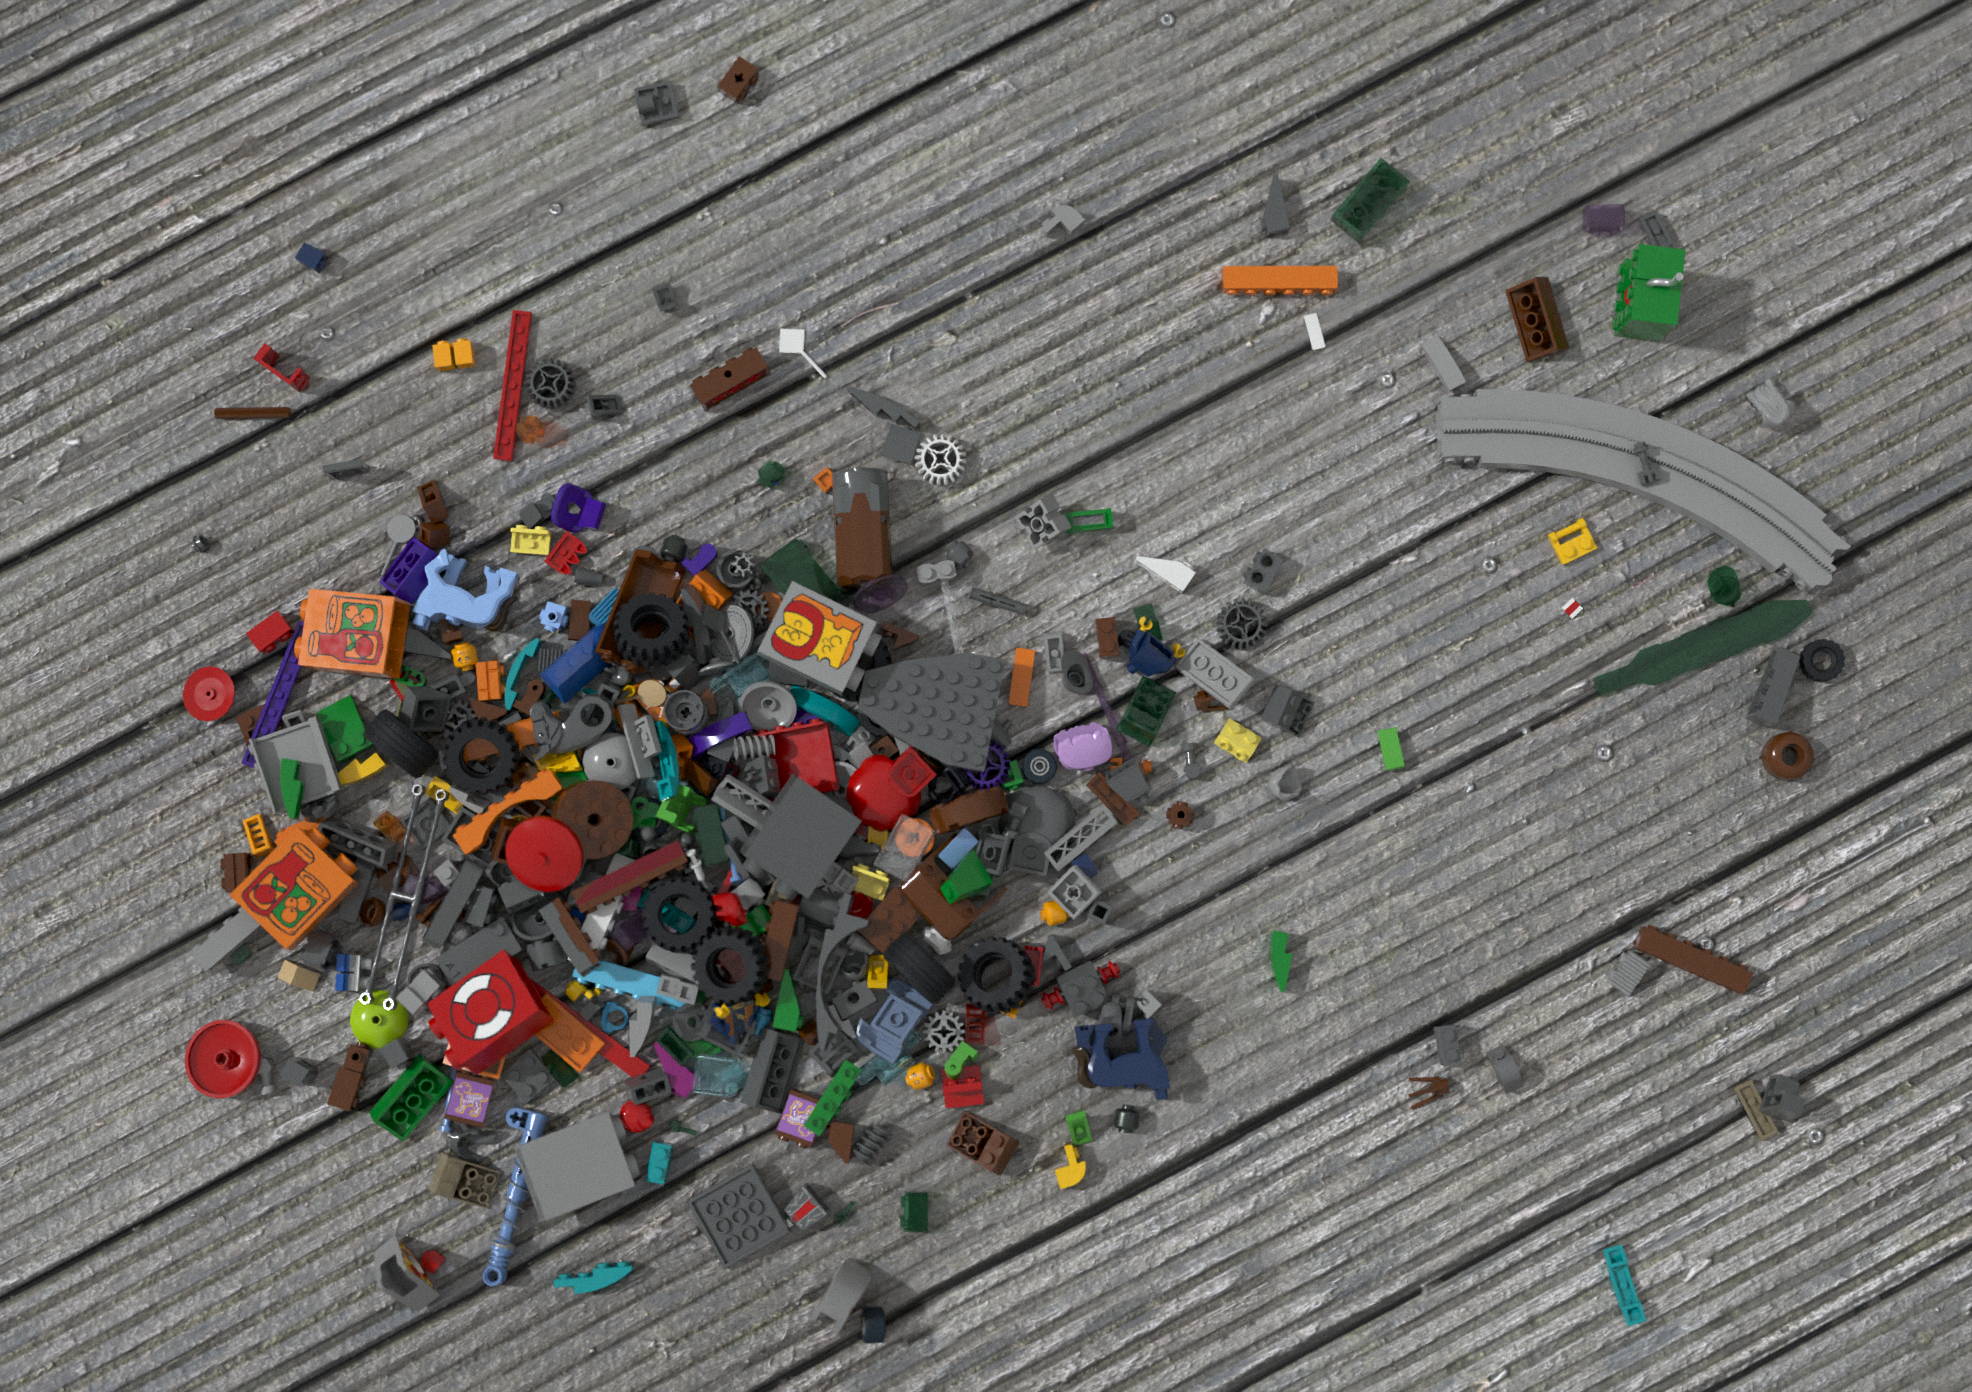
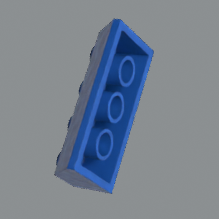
M602 623L594 626L539 674L563 704L602 672L604 667L611 664L600 659L601 656L595 652L605 627Z

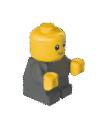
M571 980L566 985L565 994L575 1003L579 1013L586 1021L594 1019L604 1009L606 1004L600 1002L597 998L602 994L600 988L596 987L593 992L591 990L587 991L586 986L577 980L574 982Z

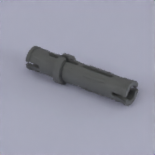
M972 587L969 599L983 602L986 606L992 605L1021 614L1022 616H1024L1027 604L995 595L992 591L986 592ZM981 595H982V596H985V597H988V598H991V599H994V600H997V601H993V600H990V599L981 597ZM1000 601H1001V602H1004V603H1007V604H1010V605H1013V606H1016V607H1012V606H1009V605H1006V604H1002V603H1000Z

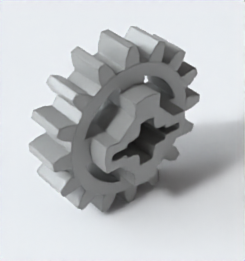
M943 1010L942 1015L935 1012L936 1017L929 1016L928 1018L931 1022L924 1024L928 1027V1030L923 1031V1033L928 1034L924 1040H930L929 1047L935 1045L936 1052L939 1048H942L943 1053L946 1052V1048H949L952 1052V1046L958 1047L959 1043L957 1041L964 1040L960 1036V1034L965 1033V1030L960 1029L964 1024L963 1022H957L959 1016L952 1017L953 1012H950L949 1015H946L945 1010ZM940 1019V1025L937 1028H932L934 1022ZM947 1019L951 1020L956 1025V1028H951L947 1024ZM942 1026H946L947 1030L954 1032L947 1033L946 1037H942L941 1033L935 1031L941 1030ZM932 1035H936L941 1040V1044L935 1042ZM951 1035H957L955 1040L948 1044V1038Z

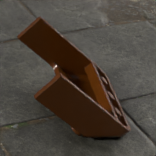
M956 833L922 862L900 885V891L903 896L948 941L956 939L1008 890L1004 887L980 909L976 908L968 898L951 905L948 903L940 889L948 877L935 864L934 857L950 844L957 836Z

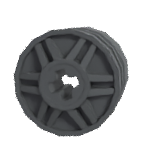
M679 690L672 693L666 699L663 706V715L666 722L677 732L684 735H693L700 732L706 726L709 719V710L706 703L695 693L688 690ZM689 711L692 713L687 717L684 716V714L688 713Z

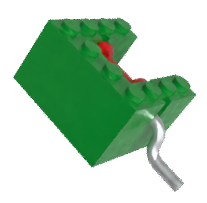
M1639 244L1632 250L1631 259L1626 258L1622 264H1619L1618 275H1620V282H1617L1616 286L1619 300H1616L1614 304L1616 319H1613L1612 322L1614 336L1659 342L1677 326L1685 249Z

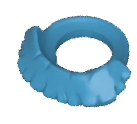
M616 1001L606 1003L607 1005L604 1006L602 1011L601 1027L604 1032L609 1034L623 1029L629 1019L626 1009L618 1005ZM615 1010L622 1011L625 1016L624 1022L619 1026L612 1025L607 1020L610 1012Z

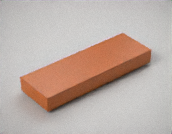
M1016 648L1008 705L1028 706L1035 650Z

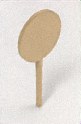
M646 680L640 684L638 695L632 696L630 699L617 700L615 705L640 699L647 706L657 707L665 701L666 690L660 682Z

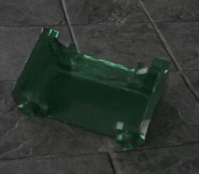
M801 538L799 540L793 539L759 564L762 571L784 596L793 581L836 603L845 597L842 593L845 590L837 583L834 584L806 551L808 546Z

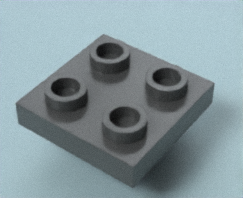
M671 80L634 88L642 126L679 118Z

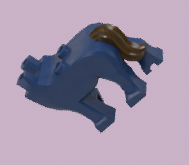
M1153 1017L1133 1020L1138 1051L1127 1052L1111 1060L1106 1051V1039L1112 1031L1113 1023L1094 1025L1095 1038L1093 1047L1089 1042L1090 1035L1093 1032V1024L1074 1027L1077 1047H1074L1071 1052L1077 1058V1077L1083 1087L1124 1086L1125 1089L1137 1088V1084L1143 1083L1151 1090H1154L1156 1100L1168 1099L1169 1077L1166 1066L1160 1057L1167 1043V1037L1158 1027Z

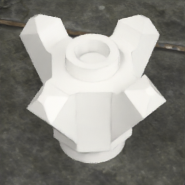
M927 926L923 928L924 940L934 948L938 955L946 954L952 950L951 941L945 940L933 927Z

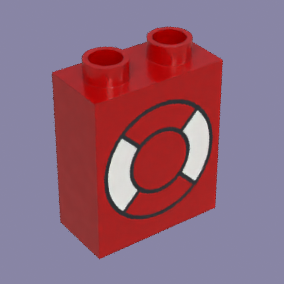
M504 949L427 1003L434 1016L428 1021L430 1029L438 1039L442 1040L446 1037L451 1046L445 1051V1056L450 1064L457 1071L465 1067L476 1075H479L554 1021L521 962Z

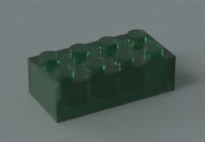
M1380 158L1333 213L1330 221L1360 244L1407 188L1410 181L1384 159Z

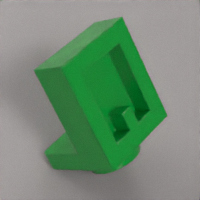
M1017 760L1009 762L1010 770H1008L1010 778H1014V781L1004 784L1005 789L1009 788L1010 791L1020 788V784L1023 783Z

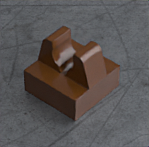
M811 1019L798 1033L807 1044L815 1046L816 1043L813 1039L818 1036L817 1023Z

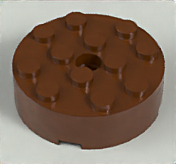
M581 780L571 784L560 793L552 809V818L568 825L578 836L582 844L584 858L599 859L612 855L625 844L633 826V812L627 797L616 786L604 781ZM593 813L595 815V821L594 823L589 824L588 817L590 814Z
M996 786L988 790L977 791L970 796L958 797L947 805L946 803L936 805L930 809L929 815L936 836L943 832L946 834L984 822L990 818L998 817L1008 813L1010 809L1003 789H1000V786Z

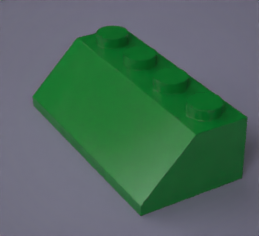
M419 1053L369 1114L373 1122L404 1142L454 1081L434 1062Z

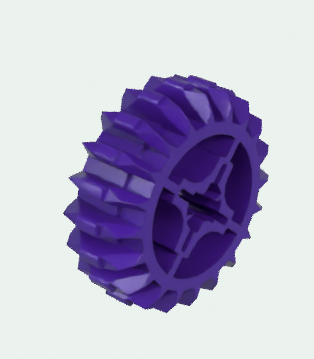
M994 742L993 747L989 745L987 761L988 764L990 763L994 767H987L985 775L981 772L980 780L976 779L970 770L961 769L966 771L965 775L970 778L968 779L970 782L967 785L973 781V789L978 784L980 785V790H983V786H987L988 790L992 784L994 787L998 786L997 781L1000 784H1004L1001 777H1009L1008 774L1004 773V770H1010V767H1006L1005 764H1009L1011 761L1010 759L1004 760V757L1008 756V752L1000 753L1004 749L1003 746L997 750L998 743ZM990 751L999 757L1001 765L990 761ZM989 771H1000L994 779L986 781V775Z

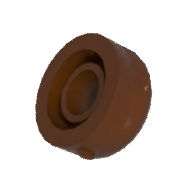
M1792 731L1771 737L1765 743L1761 756L1766 771L1774 778L1784 781L1795 780L1807 774L1815 760L1810 742L1803 735ZM1785 747L1793 749L1796 753V760L1792 765H1787L1782 760L1781 754Z

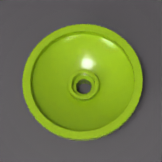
M385 990L373 991L374 1001L370 1005L361 1003L359 998L354 1004L350 1015V1025L355 1037L360 1042L368 1044V1047L376 1049L382 1048L395 1039L402 1038L409 1023L408 1010L397 999L398 1005L395 1010H386L383 1003L389 996V991ZM375 1016H378L380 1019L378 1023L374 1022Z

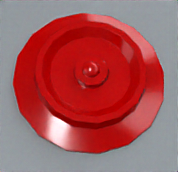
M211 666L199 668L189 676L184 685L182 694L184 706L189 714L198 720L209 722L220 719L233 705L235 697L234 682L229 674L220 668Z

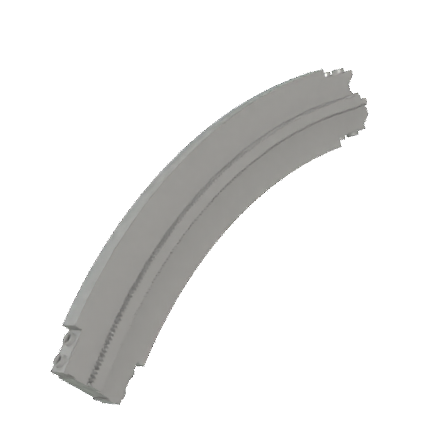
M1477 389L1473 397L1471 394H1463L1460 397L1446 394L1439 397L1436 402L1438 407L1436 414L1438 450L1436 453L1438 454L1439 461H1445L1446 464H1454L1457 461H1464V463H1475L1477 461L1478 468H1511L1550 472L1591 480L1634 493L1666 506L1707 527L1744 551L1769 572L1773 573L1780 568L1782 574L1796 582V586L1803 590L1804 593L1809 590H1821L1832 581V573L1837 569L1832 564L1834 559L1832 555H1840L1851 547L1843 536L1837 535L1833 531L1830 524L1822 521L1826 514L1789 485L1736 452L1668 421L1596 400L1526 390ZM1645 441L1646 445L1648 444L1649 446L1646 453L1651 469L1658 468L1661 480L1656 482L1654 475H1652L1653 483L1649 484L1645 477L1646 485L1641 486L1637 473L1643 472L1642 463L1638 452L1634 453L1633 449L1635 448L1634 444Z

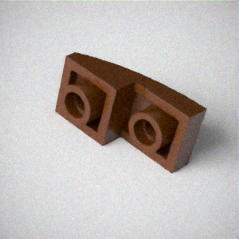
M571 600L568 640L578 641L589 631L588 618L591 601Z

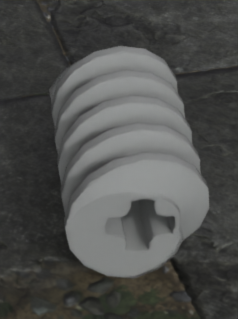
M754 735L752 740L750 736H746L745 739L742 736H738L737 741L734 738V756L736 761L739 760L740 755H742L744 760L747 759V755H750L751 760H754L755 754L758 757L763 754L767 757H770V754L775 756L773 735H769L768 738L765 735H761L760 739Z

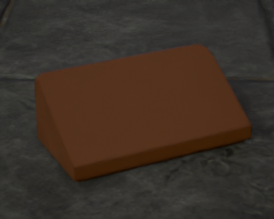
M688 757L684 776L708 797L719 781L696 760Z

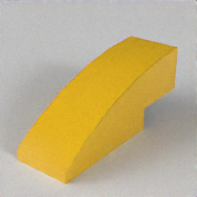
M374 753L363 763L359 759L353 760L338 775L342 786H346L378 774L387 768L389 764L381 754Z

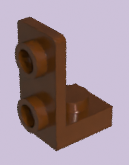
M446 619L438 621L444 646L463 641L459 626L450 624Z

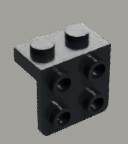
M703 755L696 759L699 764L719 781L708 797H713L716 788L728 774L735 779L738 778L741 768L739 766L708 755ZM688 781L687 787L691 788L696 793L705 795L694 784ZM727 782V784L725 785L729 789H733L734 787L729 782Z

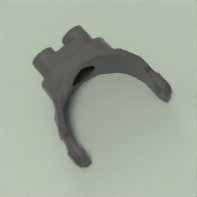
M470 1128L463 1132H449V1149L454 1150L455 1153H458L465 1160L480 1162L482 1156L476 1155L469 1150L465 1143V1135H478L481 1133V1130Z

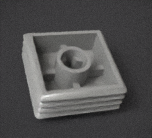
M1074 865L1047 893L1072 919H1076L1102 891L1077 865ZM1071 888H1077L1079 895L1072 896L1071 893L1073 891Z

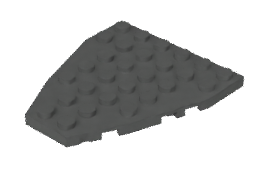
M961 653L906 660L865 671L858 711L884 728L891 736L913 748L919 749L927 756L939 760L940 763L946 766L984 773L1006 660L972 653Z

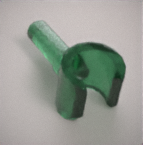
M681 1121L670 1122V1129L673 1132H684L696 1136L697 1131L681 1127Z
M851 1201L841 1213H837L833 1223L839 1218L842 1220L839 1227H842L846 1221L847 1213L855 1203Z

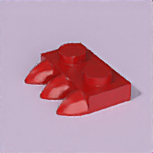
M566 531L544 562L559 573L569 575L571 574V569L567 563L579 564V559L575 553H587L586 546L582 541Z

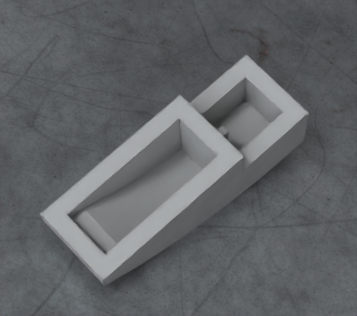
M1438 336L1420 344L1436 377H1439L1447 393L1466 383L1455 360Z
M640 996L637 1001V1014L633 1013L629 1020L630 1057L636 1055L650 1031L656 1008V996Z

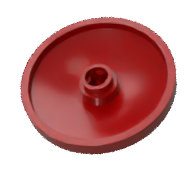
M536 816L522 821L511 832L506 843V859L512 873L523 884L538 891L552 892L569 886L576 879L583 866L584 853L578 836L568 825L552 817Z
M217 1020L202 1026L190 1039L185 1052V1070L191 1084L200 1093L212 1098H231L244 1092L254 1082L261 1065V1050L255 1035L245 1025L231 1020Z

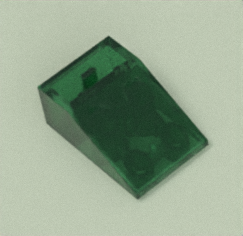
M1142 675L1116 730L1150 747L1177 692Z

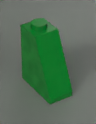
M971 850L960 861L940 889L951 905L985 891L993 881L975 850Z

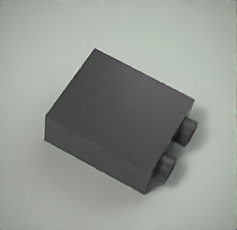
M792 774L739 850L747 857L742 867L759 879H762L766 871L779 879L774 889L792 901L798 893L808 899L859 826L861 820Z

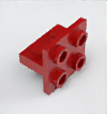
M979 1065L964 1067L961 1077L956 1080L949 1079L945 1069L941 1070L946 1108L984 1103Z

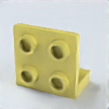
M859 863L857 867L853 866L852 875L859 879V881L852 890L862 892L865 895L882 901L890 883V879L887 878L888 874L876 870V873L870 872L869 867Z

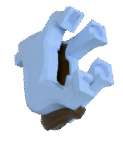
M443 549L434 560L425 566L428 586L419 596L413 609L415 614L413 624L419 629L428 631L431 622L437 623L441 619H446L455 626L462 624L475 629L498 631L504 627L507 621L509 608L518 600L517 596L513 595L515 584L519 578L518 573L501 567L500 570L494 571L490 567L485 566L484 574L487 578V589L484 595L475 598L469 592L457 587L462 571L468 563L467 560L457 559L453 555H448L446 549ZM446 569V573L442 579L440 573L441 571Z

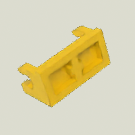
M434 776L426 789V795L437 801L435 797L437 790L443 789L448 791L449 799L445 801L444 806L457 814L460 808L465 805L458 801L449 791L452 785L440 777Z

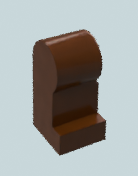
M539 680L530 681L521 702L515 700L513 707L531 717V706L535 702L541 701L545 694L546 688L544 684Z

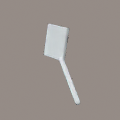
M780 329L779 353L802 354L823 378H827V375L804 352V330Z

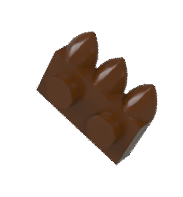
M398 852V853H397L398 862H399V858H400L401 852ZM405 855L399 888L421 873L408 855ZM394 861L387 864L388 872L381 868H376L377 881L388 896L398 864Z

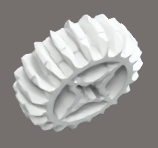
M935 434L933 435L934 441H931L929 437L926 438L928 445L921 442V446L924 449L917 448V453L921 455L915 456V460L921 462H917L915 466L917 468L922 467L918 473H925L923 476L924 480L931 477L930 484H933L934 479H936L937 486H940V480H944V484L948 485L947 479L950 478L953 483L955 482L953 475L960 478L961 474L958 470H965L960 464H966V460L960 458L965 457L966 453L960 452L963 449L962 445L956 447L958 440H954L951 443L952 436L944 440V434H941V439L937 440V435ZM935 446L948 447L947 449L945 448L941 452L932 449ZM952 451L955 453L957 458L954 467L948 461V457L950 456V453ZM927 453H929L934 460L929 469L925 464V456ZM940 456L941 458V456H943L945 463L941 464L940 462V464H938L937 457ZM940 468H944L947 471H950L945 474L933 473L934 471L936 472Z

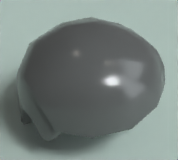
M495 862L490 867L489 875L491 881L499 887L505 882L517 880L508 864Z
M855 951L853 957L849 958L846 956L840 967L841 974L850 981L864 978L868 974L869 958L864 952Z

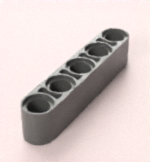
M466 858L422 938L423 941L439 949L441 948L481 877L485 866Z

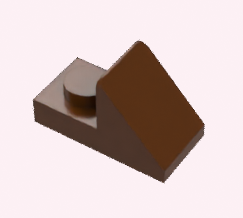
M883 621L881 626L884 635L891 638L897 636L893 651L915 643L920 638L919 635L886 621Z

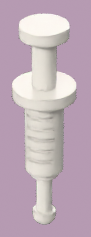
M690 849L686 852V855L690 856L692 860L689 866L694 869L702 885L708 889L704 881L705 875L701 868L702 862L700 859H696L694 855L696 853L695 849Z

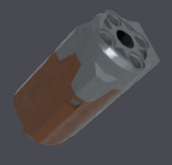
M855 467L833 472L832 487L837 584L847 589V591L870 590V588L876 589L875 587L877 589H885V586H888V583L893 581L887 470Z

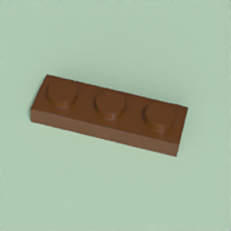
M1101 772L1086 784L1092 793L1125 827L1140 814L1129 802L1122 799L1107 785L1106 778Z

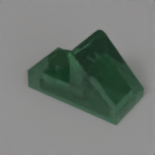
M1152 603L1133 608L1139 630L1141 628L1139 620L1144 616L1146 617L1144 625H1147L1149 620L1153 624L1152 628L1146 630L1145 633L1150 632L1161 641L1162 635L1159 621L1156 619Z

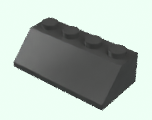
M765 1027L762 1028L740 1101L741 1103L782 1114L805 1041L803 1038Z

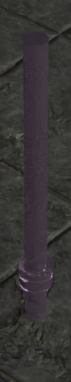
M1083 653L1082 655L1088 663L1093 679V688L1116 738L1115 743L1117 747H1120L1125 760L1132 758L1127 746L1128 741L1122 735L1087 653Z

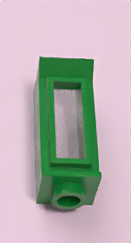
M1111 508L1065 513L1072 527L1067 530V534L1113 529Z

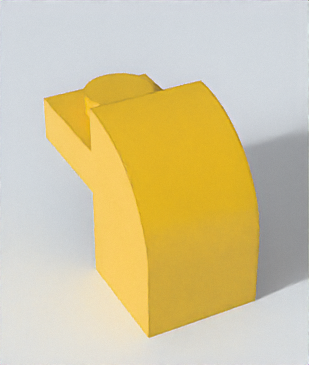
M1071 1143L1064 1145L1069 1165L1055 1168L1060 1189L1077 1184L1085 1174V1161H1076L1080 1157L1077 1147H1072Z

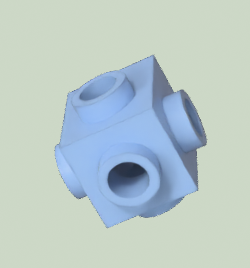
M548 601L546 608L541 610L539 616L541 624L545 626L544 629L551 632H556V629L562 631V628L566 627L569 616H567L569 609Z

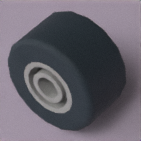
M1036 749L1029 752L1022 763L1024 776L1035 784L1049 782L1057 770V762L1054 756L1044 749Z
M882 1307L863 1308L861 1331L864 1343L884 1342L886 1322Z

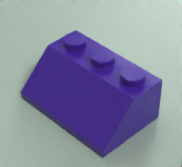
M413 537L380 579L379 583L398 598L411 603V606L418 599L422 590L428 585L425 566L438 555Z

